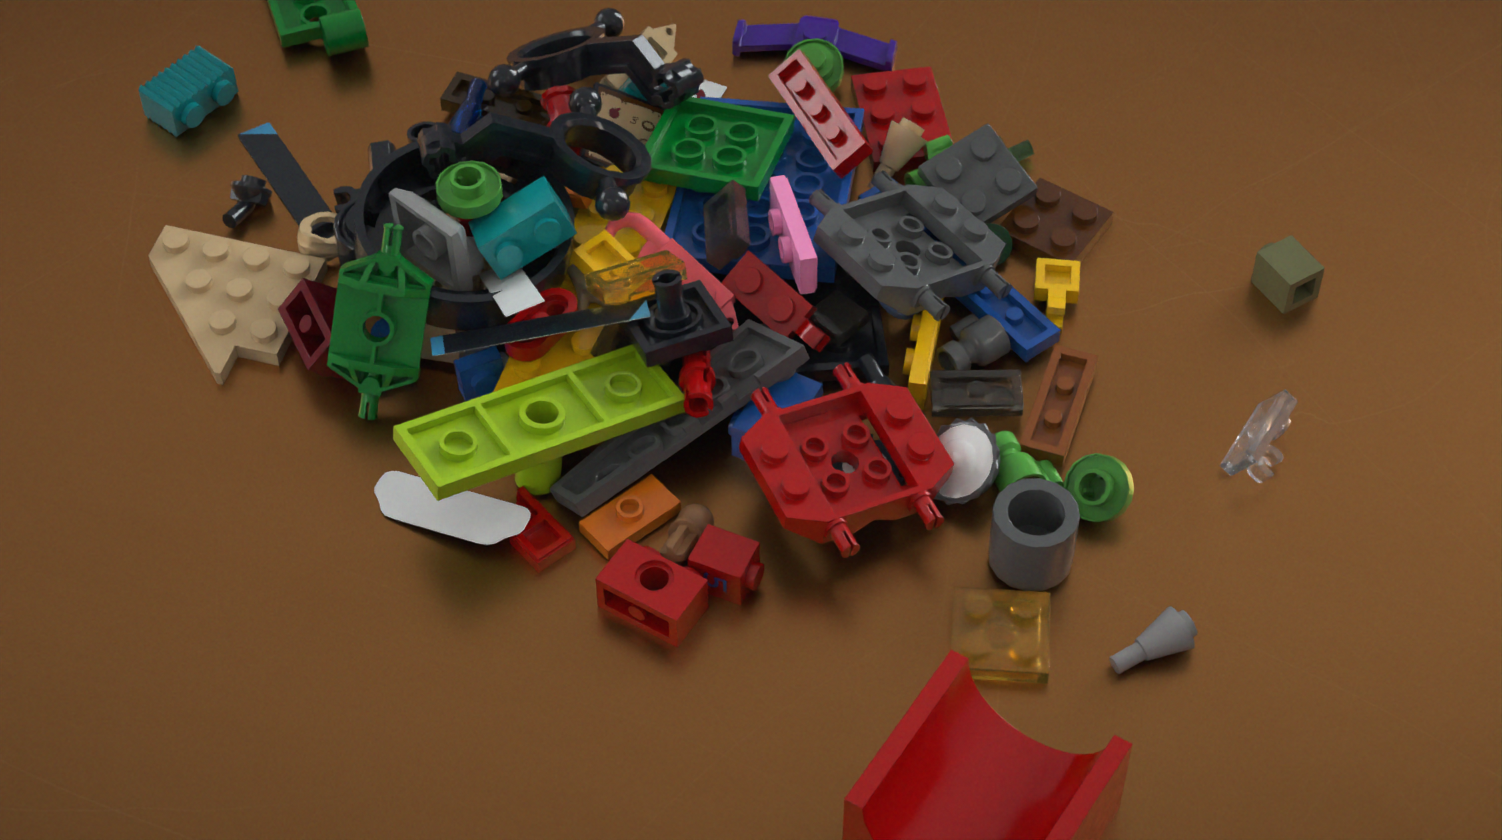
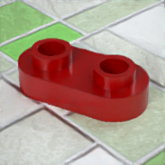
M563 288L546 289L540 292L545 302L520 311L508 323L578 311L577 299L572 292ZM567 332L504 343L505 350L515 360L524 362L534 361L544 356Z

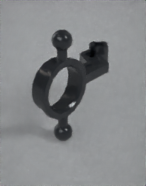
M605 8L596 14L594 23L587 27L553 33L535 39L513 50L506 58L508 65L501 64L495 66L490 71L488 86L497 96L509 97L518 91L520 85L527 91H539L554 86L568 85L593 75L626 73L651 106L662 105L663 108L670 109L699 93V85L704 82V76L701 69L695 67L690 59L683 58L674 63H664L643 34L620 36L625 28L624 17L616 9ZM665 83L667 87H661L660 85Z
M580 87L574 90L570 95L568 104L571 113L560 114L552 121L550 127L490 112L461 134L452 132L451 126L446 123L436 122L430 128H422L417 139L422 166L427 168L428 177L437 180L440 173L448 166L458 162L473 160L489 165L498 157L504 156L548 167L550 173L562 185L578 195L595 200L596 211L601 218L607 221L620 220L629 212V196L633 193L636 185L648 177L652 167V158L645 145L631 132L610 120L597 116L601 111L602 99L599 93L591 87ZM568 146L583 148L597 153L611 161L622 172L609 171L592 165L579 157Z

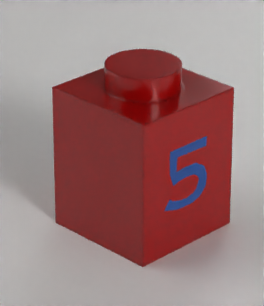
M707 524L688 557V567L697 570L704 578L708 579V594L740 606L749 589L755 591L758 588L765 570V565L760 563V542L711 524Z

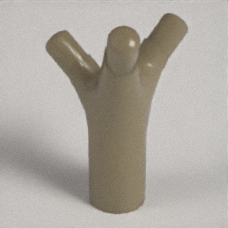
M574 264L568 267L567 273L577 293L578 311L588 309L591 303H597L602 306L614 304L603 296Z

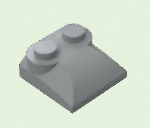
M398 188L390 191L389 198L394 226L399 224L404 227L400 245L401 256L449 290H472L474 288L473 277L482 271L485 265L484 256L478 250L474 238L466 236L463 225L417 194Z

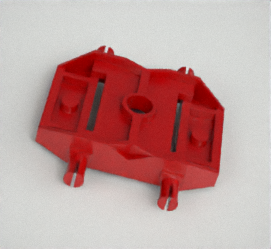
M846 362L844 366L839 364L833 370V375L841 385L842 391L783 409L776 405L767 387H762L761 391L758 388L751 394V400L762 417L741 437L739 451L784 529L820 544L834 540L841 552V556L848 558L849 553L850 556H853L860 550V545L852 534L873 520H897L918 513L927 530H932L933 526L936 529L943 524L944 517L940 514L932 500L950 477L954 462L907 387L875 383L864 384L859 381L851 365ZM868 419L908 485H900L892 471L890 462L883 457L871 437L870 429L862 420ZM844 462L851 465L855 471L845 473L835 469L832 464Z

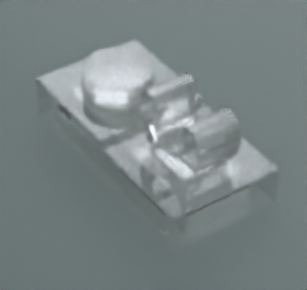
M1284 389L1259 403L1219 466L1230 476L1247 468L1249 475L1259 483L1272 478L1274 473L1267 468L1265 463L1271 467L1281 462L1284 457L1278 448L1269 444L1272 440L1279 438L1289 428L1291 420L1288 417L1298 401Z

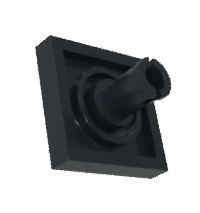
M662 270L656 273L652 278L655 294L636 299H646L650 317L620 322L621 327L647 368L668 364L674 359L700 351H709L719 345L734 341L731 324L701 280L682 285V275L676 270Z

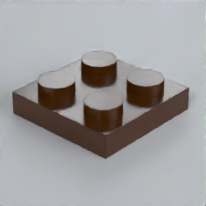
M1039 178L1035 183L1038 187L1037 194L1014 208L1000 226H1003L1009 232L1012 238V249L1035 260L1037 258H1049L1081 262L1112 224L1114 212Z

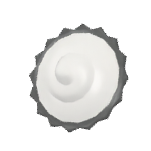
M956 418L951 425H941L937 436L954 462L950 477L934 499L943 500L947 505L954 503L964 505L969 500L985 494L998 476L1000 450L996 445V435L989 431L986 423H978L973 418L966 421Z

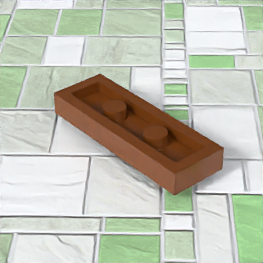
M1059 345L1054 346L1020 441L1021 452L1028 453L1036 461L1049 460L1053 465L1063 467L1097 368L1098 355Z

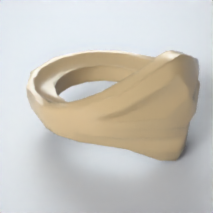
M314 213L301 221L297 233L298 248L301 254L325 258L326 262L338 257L335 236L327 239L312 234V227L315 224L321 222L334 223L335 216L338 213Z

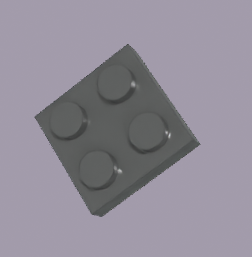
M989 123L918 166L917 174L927 186L944 188L985 224H991L1037 194L1038 190L1036 184Z

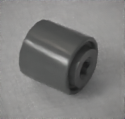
M1035 478L1022 479L1011 483L998 494L993 506L988 554L990 566L999 579L1010 587L1020 590L1044 591L1058 585L1068 576L1073 563L1080 521L1078 504L1071 493L1055 482Z

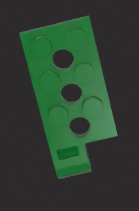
M267 0L282 47L322 39L328 56L369 47L363 17L355 0ZM319 17L317 22L309 21L312 18Z

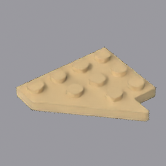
M165 225L148 255L155 275L217 384L222 385L238 357L280 365L293 339L278 308L302 278L322 283L328 271L325 258Z

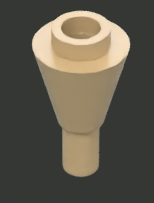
M904 117L899 124L891 120L879 160L881 163L874 175L884 170L892 177L895 171L898 172L927 143L921 137L924 129ZM871 178L870 182H869L868 185H867L869 188H873V187H874V186L872 185V183H871L872 178Z

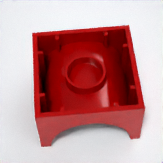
M951 649L844 798L842 840H1099L1120 808L1133 744L1114 734L1105 749L1096 753L1075 754L1060 751L1033 740L1005 721L987 703L972 679L969 658Z

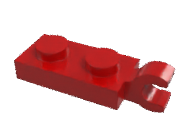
M748 250L721 282L734 294L739 302L771 330L790 339L797 334L805 343L818 352H821L830 342L831 338L809 320L817 308L751 251Z

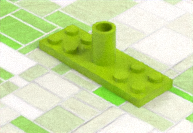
M632 344L393 426V440L437 501L514 473L515 482L519 488L524 486L531 494L543 495L550 493L549 488L561 479L562 456L684 413V394L659 365L647 368Z

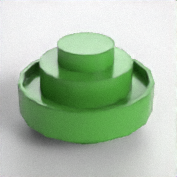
M818 38L805 39L795 44L787 52L785 60L800 49L809 58L830 90L834 92L841 84L844 76L843 57L838 48L829 41Z
M473 160L458 162L448 166L440 173L436 181L438 204L444 212L457 218L473 219L487 215L499 206L503 197L501 176L494 167L484 162Z
M1100 453L1085 455L1075 461L1066 473L1063 486L1077 502L1080 518L1098 523L1113 521L1124 514L1132 502L1134 493L1133 477L1127 466L1114 456Z

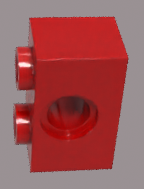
M629 539L623 543L595 578L598 607L677 648L709 608L708 579L691 567H682L664 558L656 549L650 546H641Z

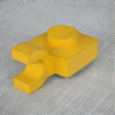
M1037 258L1034 300L1047 301L1046 317L1060 329L1062 334L1065 304H1078L1080 261Z

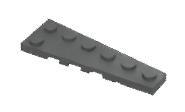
M750 319L746 320L733 331L734 341L719 345L710 351V366L714 369L716 384L712 390L713 409H708L709 414L707 416L695 418L684 412L604 441L549 488L558 503L584 517L751 401L750 396L756 389L759 388L761 391L762 387L769 388L777 382L790 379L795 374L796 369L810 359L804 345ZM678 378L674 383H675V385L680 389V391L684 394V392L681 390V387H680V385H679V378Z

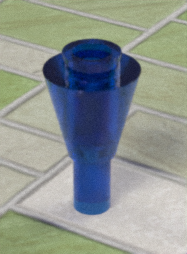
M481 79L471 80L465 101L461 103L448 123L451 126L452 132L461 134L482 119L481 103L487 88L485 81Z

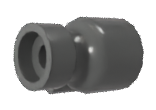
M970 314L949 327L953 340L939 347L936 354L944 372L952 379H957L970 371L972 364L979 367L987 366L1009 353L1011 349L1010 340L1004 327L993 316L985 315L978 319L974 314Z

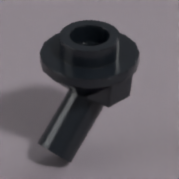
M241 175L240 181H231L230 199L238 203L222 216L224 224L229 228H235L254 211L255 206L267 205L268 199L272 196V191L265 188V180L254 176Z

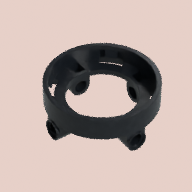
M417 141L409 143L387 155L375 165L364 179L358 191L354 209V251L356 259L375 254L381 249L384 232L383 226L385 223H394L389 192L394 188L413 192L444 212L438 204L437 180L428 177L427 168L422 166ZM504 156L498 157L489 164L497 172L517 180L514 185L501 179L503 192L501 202L545 176L565 205L573 225L575 224L570 196L565 186L550 173L548 167ZM379 199L387 201L379 213L375 228L365 225L364 218L368 209L373 211ZM573 236L523 266L522 270L539 293L549 288H560L567 275V269L570 266ZM433 285L430 291L426 324L451 330H475L507 324L518 313L505 317L493 298V295L501 291L490 293L488 289L454 291ZM505 344L496 345L499 353L506 352Z

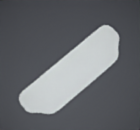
M400 471L386 472L374 487V493L379 501L380 509L385 516L478 544L491 545L520 534L524 531L531 516L530 511L526 507L471 491H464L437 501L420 477Z

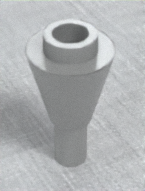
M1168 606L1134 640L1135 643L1109 657L1110 663L1114 670L1121 674L1143 660L1149 661L1195 648L1193 637L1198 634L1196 626L1186 611L1181 610L1177 612L1173 607Z

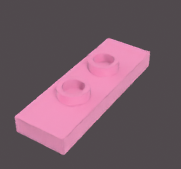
M785 175L770 177L768 221L772 236L779 235L778 248L781 262L783 264L789 263L800 295L814 293L815 289H817L818 258L796 199Z

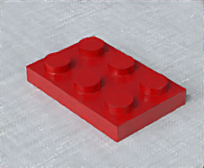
M931 66L851 75V91L856 108L864 109L862 133L874 150L869 155L873 174L881 163L879 160L891 120L899 124L904 117L924 129L921 137L927 142L945 135H949L952 140ZM923 147L899 171L918 169V166L926 162Z

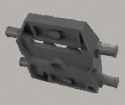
M882 170V172H877L871 181L872 185L882 193L843 205L832 200L823 189L815 190L809 198V203L824 215L823 220L817 227L813 241L876 300L906 316L926 310L936 321L943 320L950 311V306L941 300L943 297H962L983 290L986 286L998 299H1001V297L1005 298L1012 289V285L995 271L1006 243L994 234L983 221L967 210L955 196L949 194L942 187L910 184L903 186L894 181L886 171ZM924 226L943 243L935 242L923 231ZM953 252L967 265L962 266L952 257Z

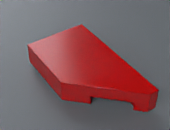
M524 486L517 489L516 504L528 508L531 516L524 531L510 537V544L540 573L575 550V538Z

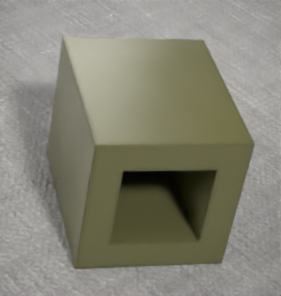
M1290 235L1276 243L1266 244L1257 252L1251 282L1285 314L1318 297L1325 268Z

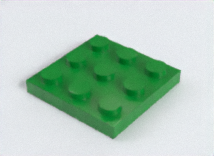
M690 97L673 108L665 109L649 137L645 147L652 158V167L644 181L692 189L696 192L731 196L739 200L759 201L795 129V115Z

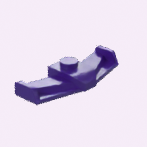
M803 16L800 18L799 23L747 25L746 20H738L732 41V54L740 56L741 52L790 50L795 44L805 39L818 38L829 41L837 47L843 58L882 71H892L898 48L897 41L890 39V43H886L839 28V22L836 19L815 16Z

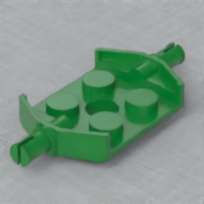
M394 223L384 224L382 247L377 253L344 263L339 270L327 365L330 369L358 387V392L362 393L358 416L365 419L368 414V420L377 419L379 397L383 391L414 383L421 375L419 368L430 291L434 284L433 278L401 256L400 245L404 227L396 224L393 230ZM372 316L384 318L390 326V333L385 337L371 335L366 328V320Z

